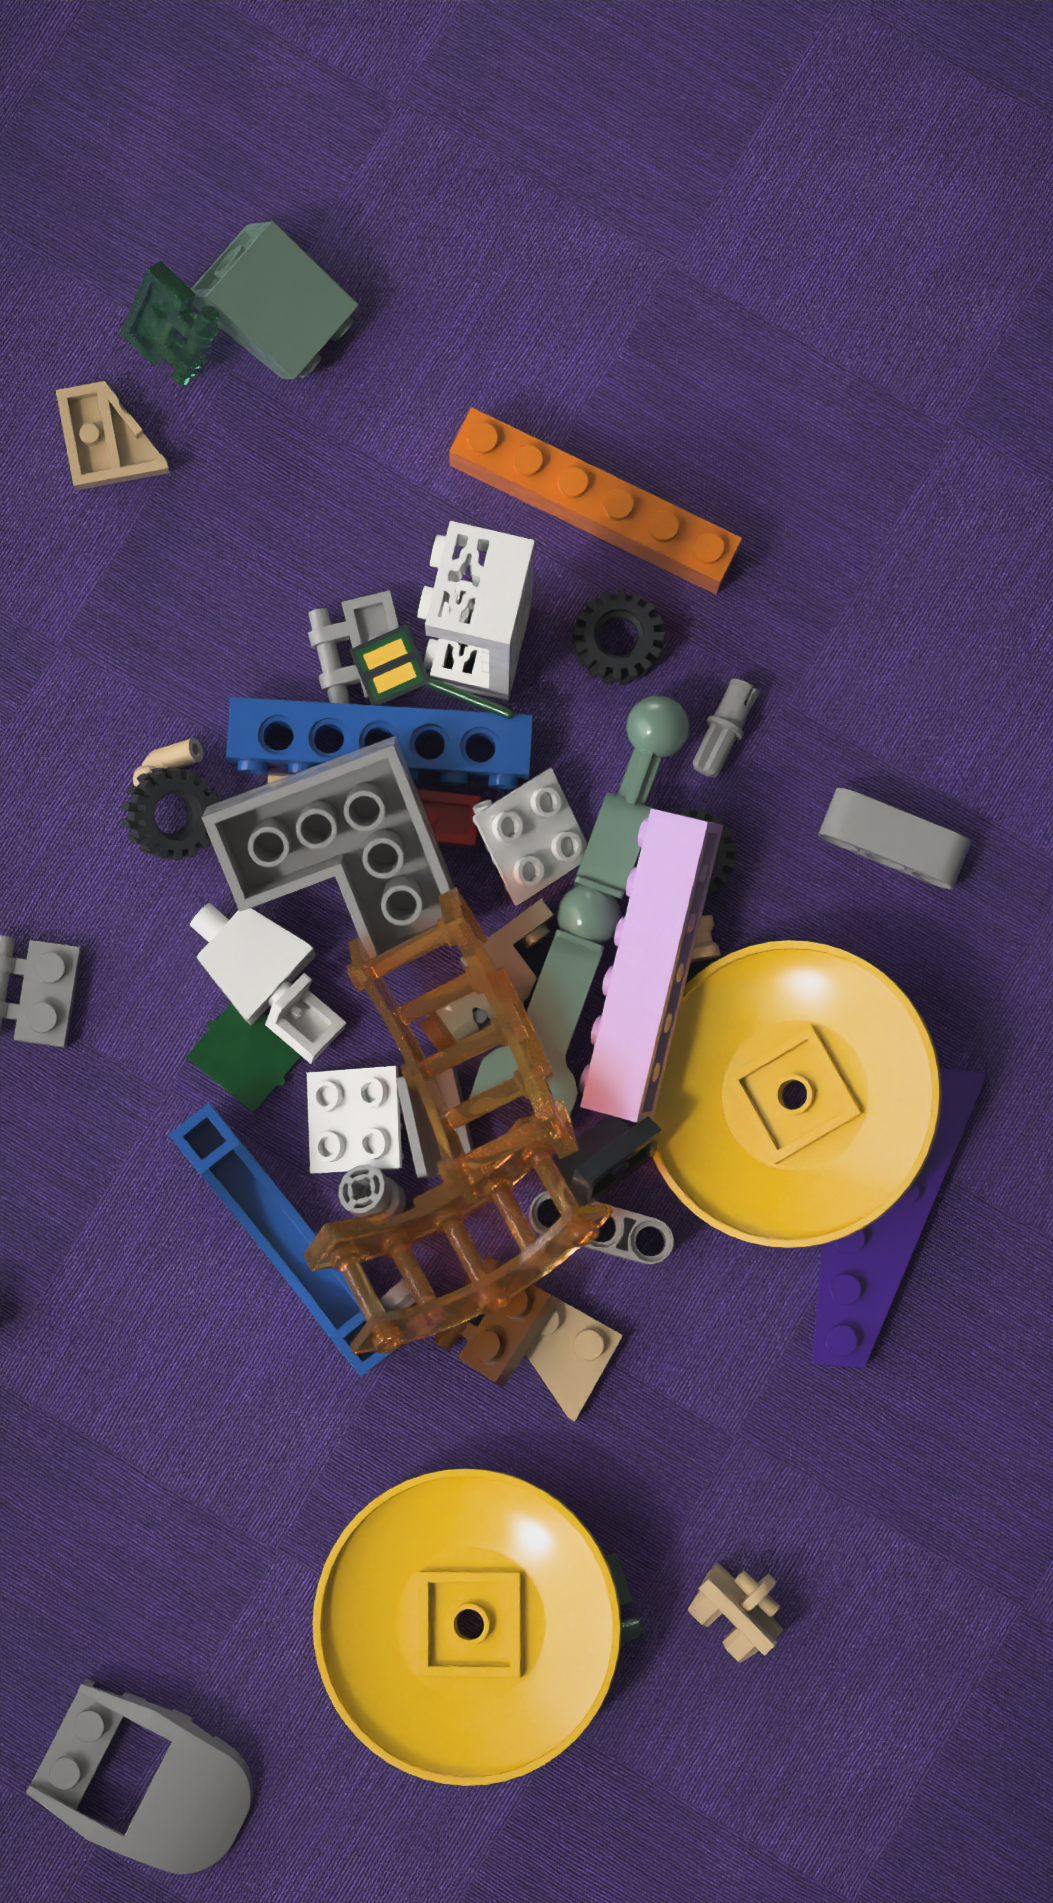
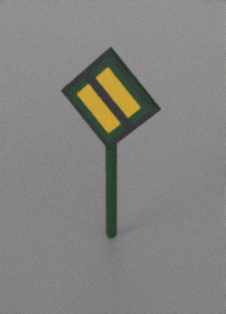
M408 624L349 649L371 705L381 706L427 686L506 719H512L515 715L514 711L429 677Z

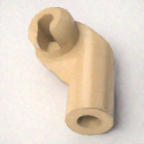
M190 738L153 750L146 757L142 766L135 770L133 774L134 786L140 783L136 778L143 773L151 774V769L159 767L180 769L181 767L202 761L203 749L200 742L196 738Z

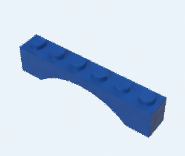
M207 1103L169 1134L170 1138L267 1255L361 1377L403 1344L213 1105Z

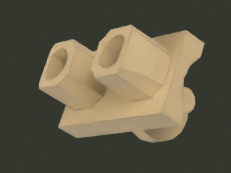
M717 1563L706 1574L698 1588V1594L688 1608L689 1613L701 1625L709 1627L722 1613L729 1619L735 1628L725 1636L722 1643L725 1649L740 1663L758 1651L765 1656L776 1645L777 1642L775 1640L783 1631V1628L772 1617L780 1609V1606L768 1594L776 1584V1580L770 1574L763 1577L757 1583L743 1570L734 1579Z

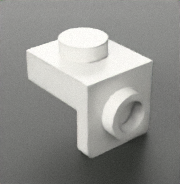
M303 973L294 984L288 980L284 981L271 995L267 1002L271 1006V1010L265 1025L311 1064L344 1030L346 1022L309 991L312 979Z

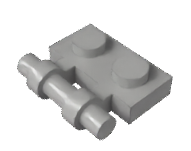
M390 590L341 602L345 622L331 625L327 608H319L308 612L312 628L308 632L311 648L317 649L322 668V674L318 677L322 691L328 693L330 703L351 704L347 687L360 682L365 701H370L356 665L342 668L336 644L351 640L352 648L399 628Z
M0 935V1031L2 1019L17 1021L14 1035L15 1041L66 1048L82 949L75 946L30 940L27 960L13 958L15 938ZM10 974L24 976L20 1004L5 1002Z

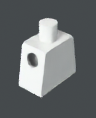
M208 903L195 915L190 923V926L209 942L198 954L197 959L251 1026L270 1007L267 1002L274 991L286 980L292 983L316 956L313 948L308 943L252 908L241 912L238 910L229 920L211 903Z

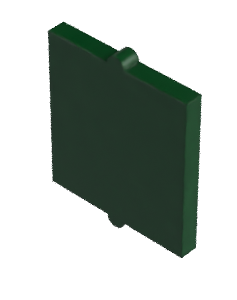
M230 1003L216 1021L210 1020L207 1027L209 1030L186 1058L251 1112L255 1113L277 1086L282 1087L285 1085L286 1080L284 1077L302 1056L265 1025L268 1017L264 1013L251 1026L235 1006Z

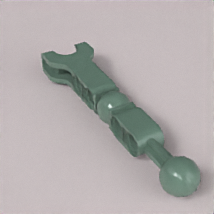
M653 695L645 697L633 706L627 716L626 732L629 742L634 747L618 793L614 794L608 791L606 793L574 881L575 887L568 891L559 903L557 920L560 930H556L519 1034L510 1045L497 1048L483 1058L468 1101L469 1112L481 1116L492 1110L495 1100L505 1086L515 1081L529 1082L540 1090L545 1101L543 1118L540 1123V1133L544 1140L556 1143L562 1136L577 1098L576 1082L573 1074L567 1067L565 1057L604 950L602 945L614 937L617 924L621 919L619 902L622 901L628 876L634 868L641 849L638 846L639 829L643 820L649 818L651 808L655 809L646 805L662 758L672 756L682 749L689 736L690 723L687 712L679 702L668 696Z

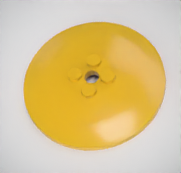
M790 940L767 942L738 950L713 962L693 977L684 988L653 1121L662 1129L658 1146L653 1156L659 1172L681 1202L695 1215L712 1227L746 1242L771 1247H811L848 1237L866 1228L888 1212L910 1189L924 1167L937 1134L942 1100L941 1073L937 1053L922 1016L910 998L884 972L864 959L829 945ZM798 1080L806 1087L807 1099L803 1106L791 1110L784 1104L782 1093L788 1083Z
M465 1468L428 1473L407 1480L374 1499L355 1516L333 1546L324 1565L314 1602L313 1640L317 1665L324 1687L342 1720L362 1743L389 1764L422 1779L443 1784L472 1786L507 1781L525 1775L561 1754L583 1733L601 1708L617 1669L621 1647V1611L616 1584L610 1566L591 1532L567 1506L542 1488L512 1475L491 1470ZM465 1609L475 1610L483 1618L484 1629L478 1638H467L458 1629V1617Z

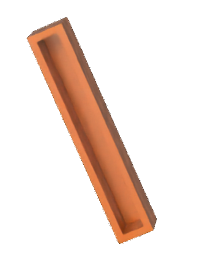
M473 407L470 408L449 450L451 467L716 595L738 552L742 540L741 537Z

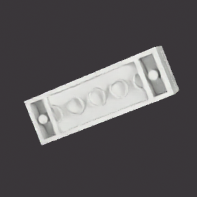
M454 521L449 522L446 536L436 535L430 560V566L438 568L434 588L424 586L417 616L418 618L426 619V635L439 638V640L429 639L425 654L424 665L426 669H431L430 677L472 694L509 702L531 609L534 540ZM458 546H463L464 548L461 550L459 558L455 559ZM479 550L487 552L484 567L479 564ZM468 565H470L472 582L461 580L462 575L466 574ZM459 643L468 645V647H465L463 656H461V646ZM449 653L452 654L453 658L452 670L445 668ZM475 659L472 674L464 673L470 667L471 661Z

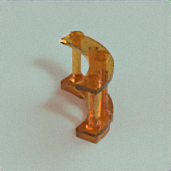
M455 887L438 896L443 917L437 919V926L372 959L358 938L349 941L352 963L347 965V971L356 989L360 993L365 990L367 991L405 1060V1063L401 1065V1070L413 1092L419 1091L442 1157V1160L437 1162V1167L444 1183L450 1190L457 1187L467 1203L470 1204L478 1200L472 1173L537 1141L541 1144L549 1142L560 1159L578 1151L579 1148L564 1101L561 1098L556 1101L553 1099L547 1079L554 1075L530 1019L503 966L496 969L483 946L484 943L488 942V938L459 890ZM445 944H448L450 947L457 944L469 965L465 967L466 973L399 1006L382 976ZM474 991L478 995L484 993L496 1018L491 1020V1026L426 1058L409 1024ZM499 1044H502L503 1047L509 1045L519 1068L513 1072L514 1077L448 1109L435 1076ZM523 1095L526 1099L530 1098L534 1114L529 1116L528 1123L465 1154L457 1128Z
M559 1116L519 1118L494 1146L477 1159L481 1166L478 1171L459 1184L456 1180L450 1178L437 1187L413 1198L415 1208L390 1218L385 1210L359 1218L329 1222L323 1226L303 1256L311 1271L334 1268V1270L342 1272L367 1321L350 1344L354 1354L377 1351L379 1354L390 1353L402 1344L447 1330L482 1313L485 1315L496 1313L509 1303L511 1297L545 1276L578 1248L590 1244L598 1237L600 1233L599 1228L610 1217L613 1210L609 1204L579 1206L551 1157L554 1152L553 1148L567 1132ZM533 1168H535L561 1214L560 1219L539 1239L513 1195L514 1184ZM489 1202L496 1204L522 1251L491 1273L463 1224L467 1216ZM438 1232L446 1234L472 1282L439 1298L436 1297L411 1250L414 1243ZM383 1255L387 1258H393L417 1305L385 1312L360 1262Z

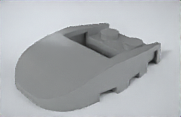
M85 1679L80 1685L78 1693L26 1793L88 1841L163 1871L175 1874H189L205 1870L216 1864L229 1851L252 1804L253 1779L245 1760L241 1758L234 1748L218 1736L212 1737L192 1722L193 1718L176 1709L171 1711L147 1702L145 1698L127 1692L120 1696L93 1687L95 1681ZM124 1717L172 1742L125 1835L77 1810Z

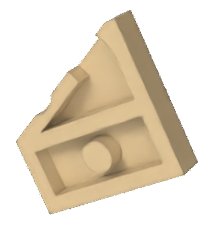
M105 381L56 390L75 490L170 473L166 459L156 450L144 434L142 428L125 410Z
M554 1297L559 1301L525 1354L567 1417L576 1421L623 1335Z

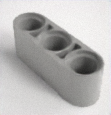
M836 788L818 833L820 838L831 844L929 884L950 890L955 886L971 846V841L968 838L954 831L845 788Z
M554 1190L540 1193L534 1198L529 1208V1220L537 1233L587 1249L648 1265L662 1262L670 1255L673 1249L674 1238L671 1229L666 1223L656 1218L594 1201L581 1211L563 1192ZM549 1199L561 1202L566 1210L564 1223L554 1229L543 1226L537 1217L539 1205ZM597 1213L610 1216L615 1224L613 1237L603 1243L592 1240L586 1230L588 1219ZM645 1227H653L659 1230L664 1239L661 1252L653 1257L641 1254L635 1243L638 1232Z

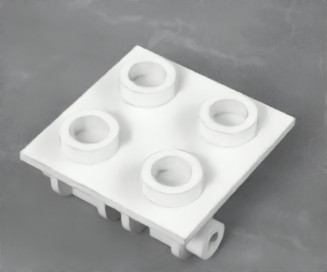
M552 768L545 770L492 804L491 800H485L472 808L475 813L472 821L474 825H477L485 842V848L490 853L491 860L496 865L504 882V888L509 892L515 906L581 864L587 848V842Z
M398 1066L307 1073L310 1174L347 1172L358 1165L367 1164L379 1170H399V1168H402L404 1154L401 1151V1129H403V1124L400 1123L402 1108H400L396 1078L399 1077Z

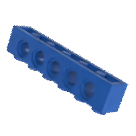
M230 697L226 758L230 765H238L237 772L243 774L264 775L268 773V767L288 768V773L295 774L365 748L368 740L373 735L386 734L390 737L396 736L414 783H418V776L438 777V784L463 787L468 786V779L489 780L488 787L513 790L518 788L519 782L529 781L533 715L515 714L512 719H506L492 712ZM276 728H286L294 734L291 745L284 750H273L266 745L268 734ZM326 731L340 733L344 737L342 747L337 752L331 754L321 752L316 747V741L322 733ZM425 737H436L443 742L445 748L439 757L431 760L424 759L416 752V746L419 741ZM475 740H486L492 744L495 753L488 761L479 763L467 756L466 749Z

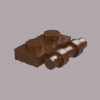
M487 1256L478 1272L472 1270L465 1283L469 1286L452 1311L450 1309L446 1310L440 1320L443 1326L433 1342L450 1352L460 1335L469 1341L458 1358L504 1388L559 1301L515 1272H512L503 1288H500L494 1283L505 1266L492 1257ZM487 1297L494 1302L478 1327H476L469 1321L484 1298Z

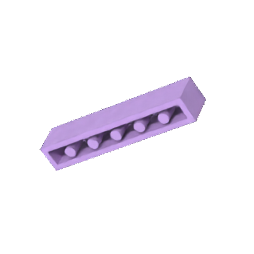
M652 808L649 818L643 820L638 833V846L641 847L638 865L631 870L626 884V895L630 897L626 915L619 920L614 935V943L618 946L614 966H610L603 981L602 991L606 996L602 1015L596 1018L591 1031V1043L595 1045L591 1063L584 1068L579 1082V1091L583 1094L580 1107L633 1122H640L647 1116L653 1120L723 829L722 824Z

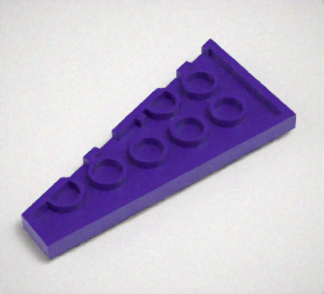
M940 1068L942 1100L937 1134L924 1167L910 1189L888 1212L866 1228L848 1237L821 1244L812 1364L865 1368L988 1074L987 1072Z

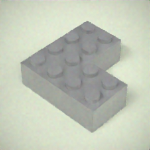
M396 736L210 805L204 811L202 816L203 823L239 912L336 877L372 970L468 935L467 917Z

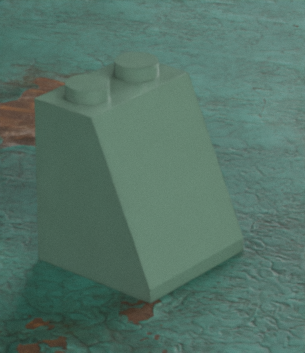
M273 221L247 224L184 296L195 308L281 379H295L297 376L300 378L306 377L320 362L321 356L318 352L329 339L333 342L338 340L350 328L354 321L350 315L359 306Z

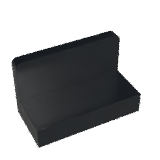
M608 1115L545 1161L542 1173L582 1211L653 1158L662 1129L649 1116L631 1128L621 1118Z

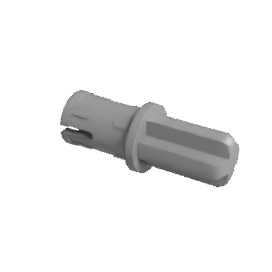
M733 678L730 680L719 708L714 716H709L706 721L709 729L693 759L694 769L705 776L712 778L718 776L735 739H742L744 732L741 729L750 709L759 696L760 692L758 689L752 688L751 684Z

